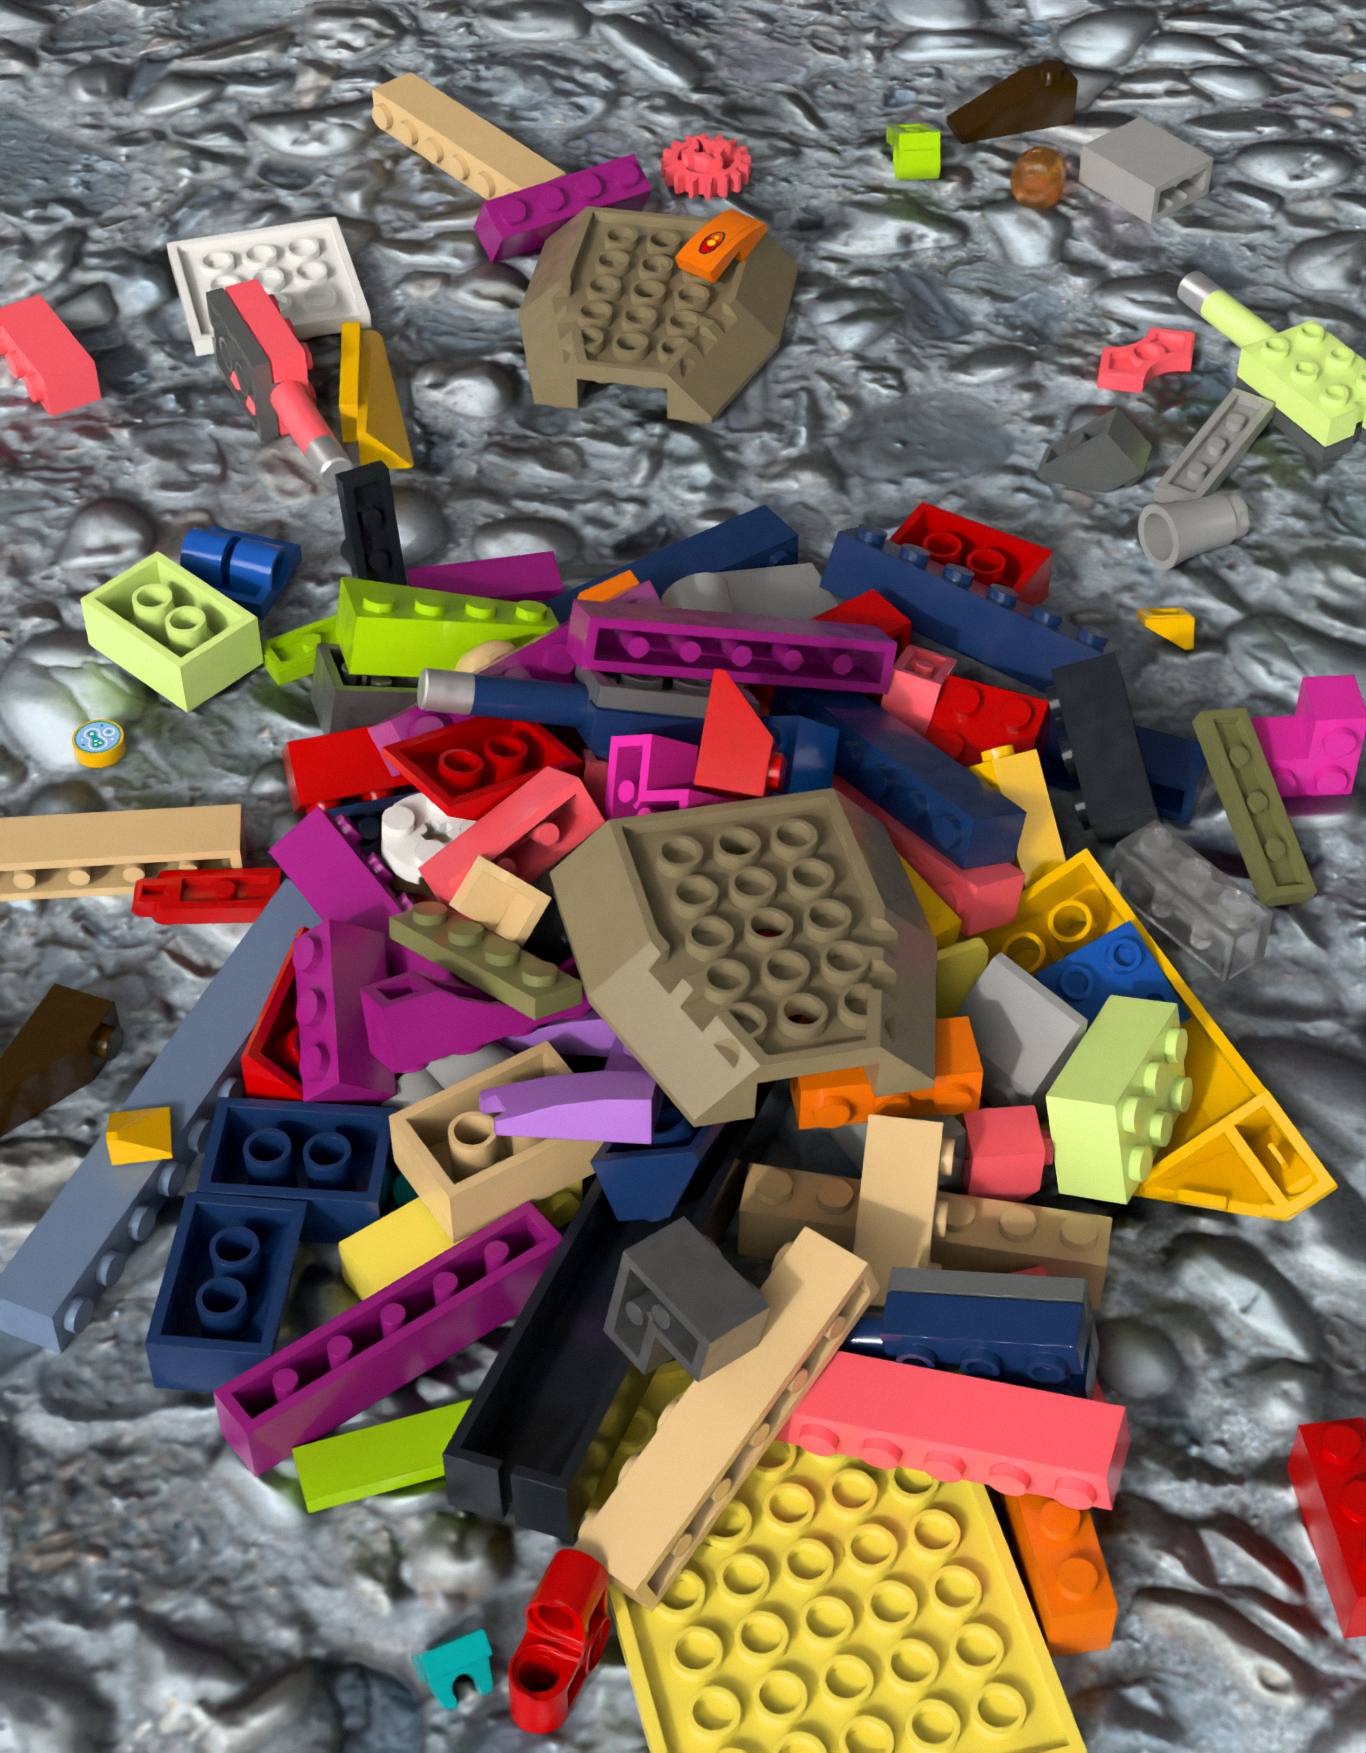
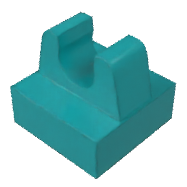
M483 1628L472 1629L411 1655L419 1681L426 1683L443 1709L450 1710L458 1707L452 1686L455 1679L462 1674L472 1678L479 1696H484L493 1689L489 1656L493 1655Z

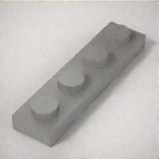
M1233 388L1157 482L1153 500L1160 503H1176L1214 494L1273 418L1276 402Z

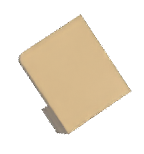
M478 855L449 906L506 940L518 944L521 948L526 943L552 898Z

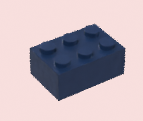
M219 1097L196 1193L308 1202L309 1210L301 1242L338 1244L390 1214L393 1185L396 1181L398 1167L394 1163L389 1116L396 1113V1108Z

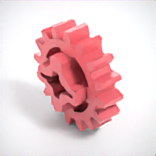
M701 133V135L694 137L685 136L684 143L672 141L671 149L664 148L663 158H661V177L664 178V185L666 187L674 186V193L676 194L689 193L690 199H694L698 194L704 195L706 200H711V198L718 196L726 198L728 190L739 193L741 191V184H748L749 175H751V155H747V147H737L736 139L726 141L723 139V135L720 134L714 139H709L706 133Z

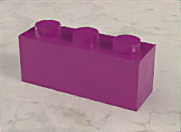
M554 551L407 569L410 587L512 602L531 600L541 603L563 593Z
M327 919L293 940V965L295 967L297 992L296 1018L299 1026L300 1043L299 1072L302 1077L303 1102L377 1106L396 1096L395 1074L370 1053L359 987L388 979L385 934Z

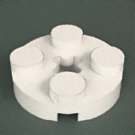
M423 793L408 796L386 809L382 815V857L387 866L396 875L406 881L419 884V877L423 878L417 868L477 821L448 817ZM439 834L447 837V842L442 843L438 839L426 840L428 835Z

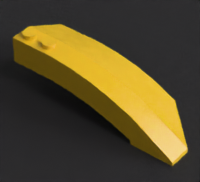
M1087 848L1021 892L1015 922L970 936H965L962 933L958 935L956 943H962L973 938H981L989 948L987 966L993 957L1002 952L1031 976H1034L1039 971L1129 920L1132 922L1191 1017L1184 1024L1180 1025V1028L1186 1029L1188 1035L1184 1068L1185 1076L1190 1077L1193 1083V1095L1189 1109L1186 1112H1181L1173 1125L1168 1145L1166 1147L1161 1146L1153 1159L1148 1180L1140 1182L1132 1196L1288 1222L1338 1188L1335 1181L1268 1089L1263 1086L1223 1034Z

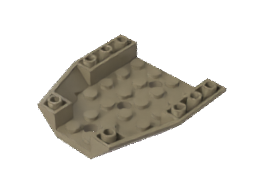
M586 206L545 240L518 312L534 404L550 405L555 408L567 407L578 409L587 380L602 384L636 385L647 389L663 388L667 389V419L683 420L689 423L701 422L712 424L779 348L799 275V265L765 233L743 262L734 258L717 281L711 283L680 269L675 256L712 219Z
M835 788L609 819L549 872V881L588 1003L693 1127L754 1118L757 1083L863 1066L875 1097L934 1088L937 941L885 824ZM730 848H740V850L745 854L734 855L727 853L724 850ZM771 929L779 936L764 937L757 934L756 931ZM805 1015L814 1023L797 1024L789 1020L788 1017Z

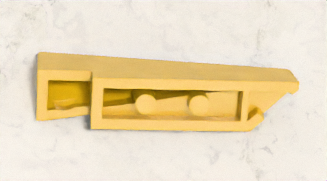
M360 322L342 323L339 410L343 442H358L360 466L382 460L389 469L411 468L414 466V461L383 337L375 330H363Z

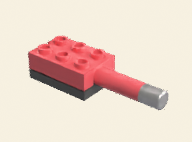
M258 279L225 287V290L219 288L205 292L209 321L214 333L212 343L216 368L261 441L279 437V433L281 436L290 433L321 483L326 487H337L335 474L353 469L354 467L316 407V394L312 383L308 380L307 373L308 370L313 368L311 353L305 342H298L291 320L289 318L283 319L274 294H267Z

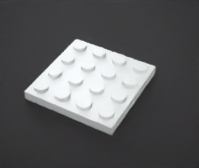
M336 217L167 243L169 261L196 356L214 355L212 343L214 333L209 321L205 292L219 288L225 290L227 286L253 279L259 280L267 294H274L283 319L289 318L291 320L298 341H306L317 336L342 333V323L360 322L362 329L372 328L370 311Z

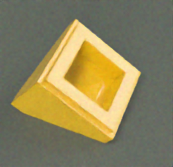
M1139 608V610H1136V618L1145 627L1185 650L1194 649L1195 618L1185 608Z
M170 1106L110 1113L106 1141L112 1165L173 1158Z

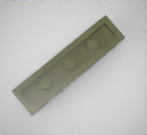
M1246 707L1200 711L1192 721V725L1261 907L1308 902L1317 893V890Z
M435 901L420 902L415 904L412 910L389 917V938L533 1020H538L582 1004L581 981L559 970L555 964L543 961L524 951L518 944L506 941L484 929L480 923L469 921L449 910L443 903Z

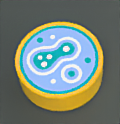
M98 719L80 725L72 735L75 758L79 763L87 767H108L118 762L126 752L123 729L120 725L110 720Z

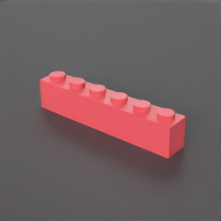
M836 1351L774 1440L799 1445L804 1450L818 1456H832L834 1453L861 1458L868 1464L881 1469H894L900 1466L924 1471L931 1477L943 1482L954 1483L962 1479L987 1484L996 1491L1010 1496H1021L1025 1493L1054 1498L1062 1505L1073 1509L1085 1510L1097 1507L1112 1510L1130 1445V1434L1125 1406Z

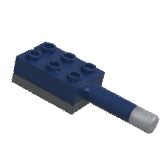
M577 664L575 670L576 678H574L573 683L425 668L419 677L417 703L421 710L575 727L588 748L592 749L595 755L609 759L611 736L654 734L697 745L699 755L712 680L582 670ZM734 682L758 716L760 702L750 691L743 690V683Z
M892 1267L884 1313L864 1312L837 1350L1093 1400L1099 1342L1094 1319H1090L1091 1302L1086 1278Z

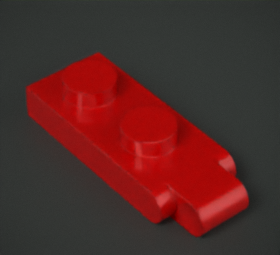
M281 868L164 870L158 874L157 878H144L135 882L131 910L136 916L152 917L156 923L162 925L254 923L283 883Z

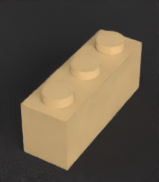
M868 1115L853 1250L854 1255L869 1263L880 1287V1291L868 1307H885L892 1267L942 1270V1264L930 1262L933 1237L945 1239L949 1201L937 1200L940 1175L952 1176L955 1139L944 1138L945 1127L943 1122Z

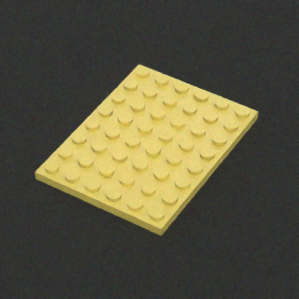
M677 1360L666 1362L657 1368L585 1512V1517L595 1508L602 1507L618 1486V1477L624 1464L632 1455L644 1450L657 1432L658 1420L666 1406L674 1399H681L694 1381V1378ZM773 1440L653 1612L608 1583V1601L650 1753H1087L985 1485L982 1483L962 1479L954 1483L943 1482L931 1477L924 1471L900 1466L894 1469H881L868 1464L861 1458L834 1453L832 1456H818L804 1450L799 1445Z

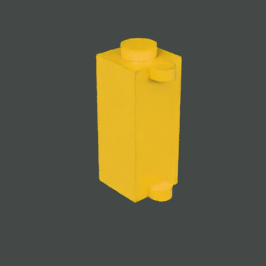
M1013 744L981 752L983 763L967 767L966 769L1027 812L1014 862H1009L1026 873L1023 890L1065 863L1066 859L1037 749L1015 754Z

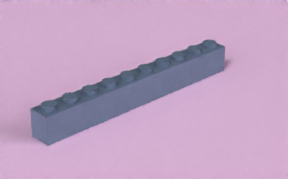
M285 879L118 1111L125 1112L170 1106L173 1158L112 1165L106 1141V1128L0 1275V1331L62 1354L73 1336L85 1330L92 1317L93 1308L106 1288L113 1287L118 1282L124 1270L125 1260L138 1241L143 1242L148 1238L154 1227L156 1215L167 1199L178 1194L183 1186L186 1171L197 1155L205 1153L218 1098H242L245 1082L240 1058L294 937L300 928L306 926L311 930L323 922L291 880Z

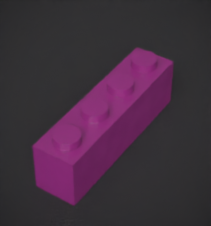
M631 154L485 201L482 204L474 229L493 264L543 247L545 240L586 206L642 212L652 192V188L635 155Z

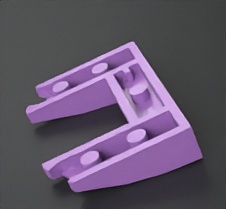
M591 1008L587 1015L580 1018H561L540 1025L535 1032L526 1036H507L502 1038L503 1046L512 1052H523L547 1040L558 1054L608 1057L604 1071L551 1075L481 1090L479 1101L482 1114L503 1112L494 1118V1132L496 1135L652 1144L665 1092L594 1008Z

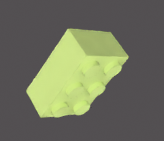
M159 551L80 599L89 644L187 713L264 663L258 618Z
M1110 995L1047 1092L1046 1103L1058 1191L1060 1194L1127 1205L1139 1183L1148 1180L1153 1159L1161 1146L1166 1147L1168 1145L1173 1125L1180 1113L1186 1112L1189 1109L1193 1095L1192 1079L1185 1076L1184 1068L1188 1035L1186 1029L1180 1028L1177 1003Z

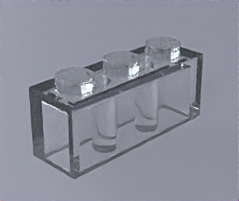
M1155 819L1116 843L1111 877L1116 879L1115 888L1122 898L1224 983L1264 958L1273 912Z

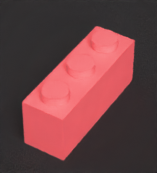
M40 294L0 307V356L4 355L7 359L9 369L14 378H21L25 382L27 392L33 402L39 401L50 416H54L101 399L95 361Z
M546 766L417 869L440 903L445 904L449 910L469 921H474L449 906V903L478 855L530 884L601 827L605 820L579 777Z

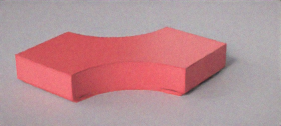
M1150 327L1147 335L1134 344L1122 347H1105V349H1102L1097 388L1142 393L1144 386L1158 375L1176 371L1190 372L1195 333Z

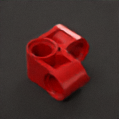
M561 1549L555 1553L525 1611L527 1631L510 1660L508 1687L511 1717L516 1725L526 1732L535 1734L550 1733L562 1726L568 1718L569 1712L588 1675L596 1668L608 1640L611 1628V1617L608 1616V1583L610 1578L607 1570L600 1562L582 1551ZM536 1685H544L551 1688L543 1692L528 1690V1688Z

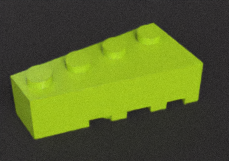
M341 576L335 635L349 674L419 678L422 670L425 668L455 671L460 657L469 649L484 642L501 640L519 647L553 629L559 623L551 608L537 601L523 600L512 602Z

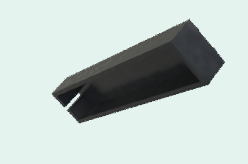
M788 1078L757 1083L755 1117L733 1121L724 1138L719 1142L703 1166L701 1173L695 1178L679 1202L677 1209L670 1217L655 1222H649L645 1219L618 1221L596 1176L442 1454L449 1505L504 1521L508 1511L514 1513L515 1525L571 1542L657 1370L656 1368L644 1375L603 1331L623 1251L683 1216L701 1235L709 1237L717 1247L719 1246L741 1202L749 1163L760 1164L792 1100Z

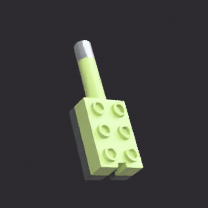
M1191 272L1182 279L1177 291L1179 299L1241 349L1235 388L1276 402L1274 415L1270 422L1322 464L1351 452L1352 444L1357 441L1366 446V361L1314 320L1278 332L1202 272Z

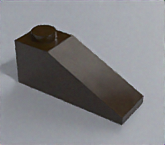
M1046 60L1041 64L1026 66L946 116V124L961 144L1073 124L1078 80L1062 60Z
M54 983L0 1058V1138L95 1080L107 1061L113 1060L118 1055L122 1047L124 1034L122 1028H120L115 1002Z

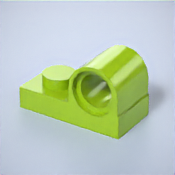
M928 123L886 125V142L893 146V167L896 181L939 179L940 131Z

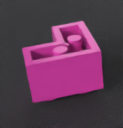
M1355 675L1302 677L1294 716L1250 718L1280 797L1352 793L1366 733V708Z
M654 734L611 736L603 816L605 822L609 819L735 802V800L694 790L695 785L693 783L698 755L697 745Z

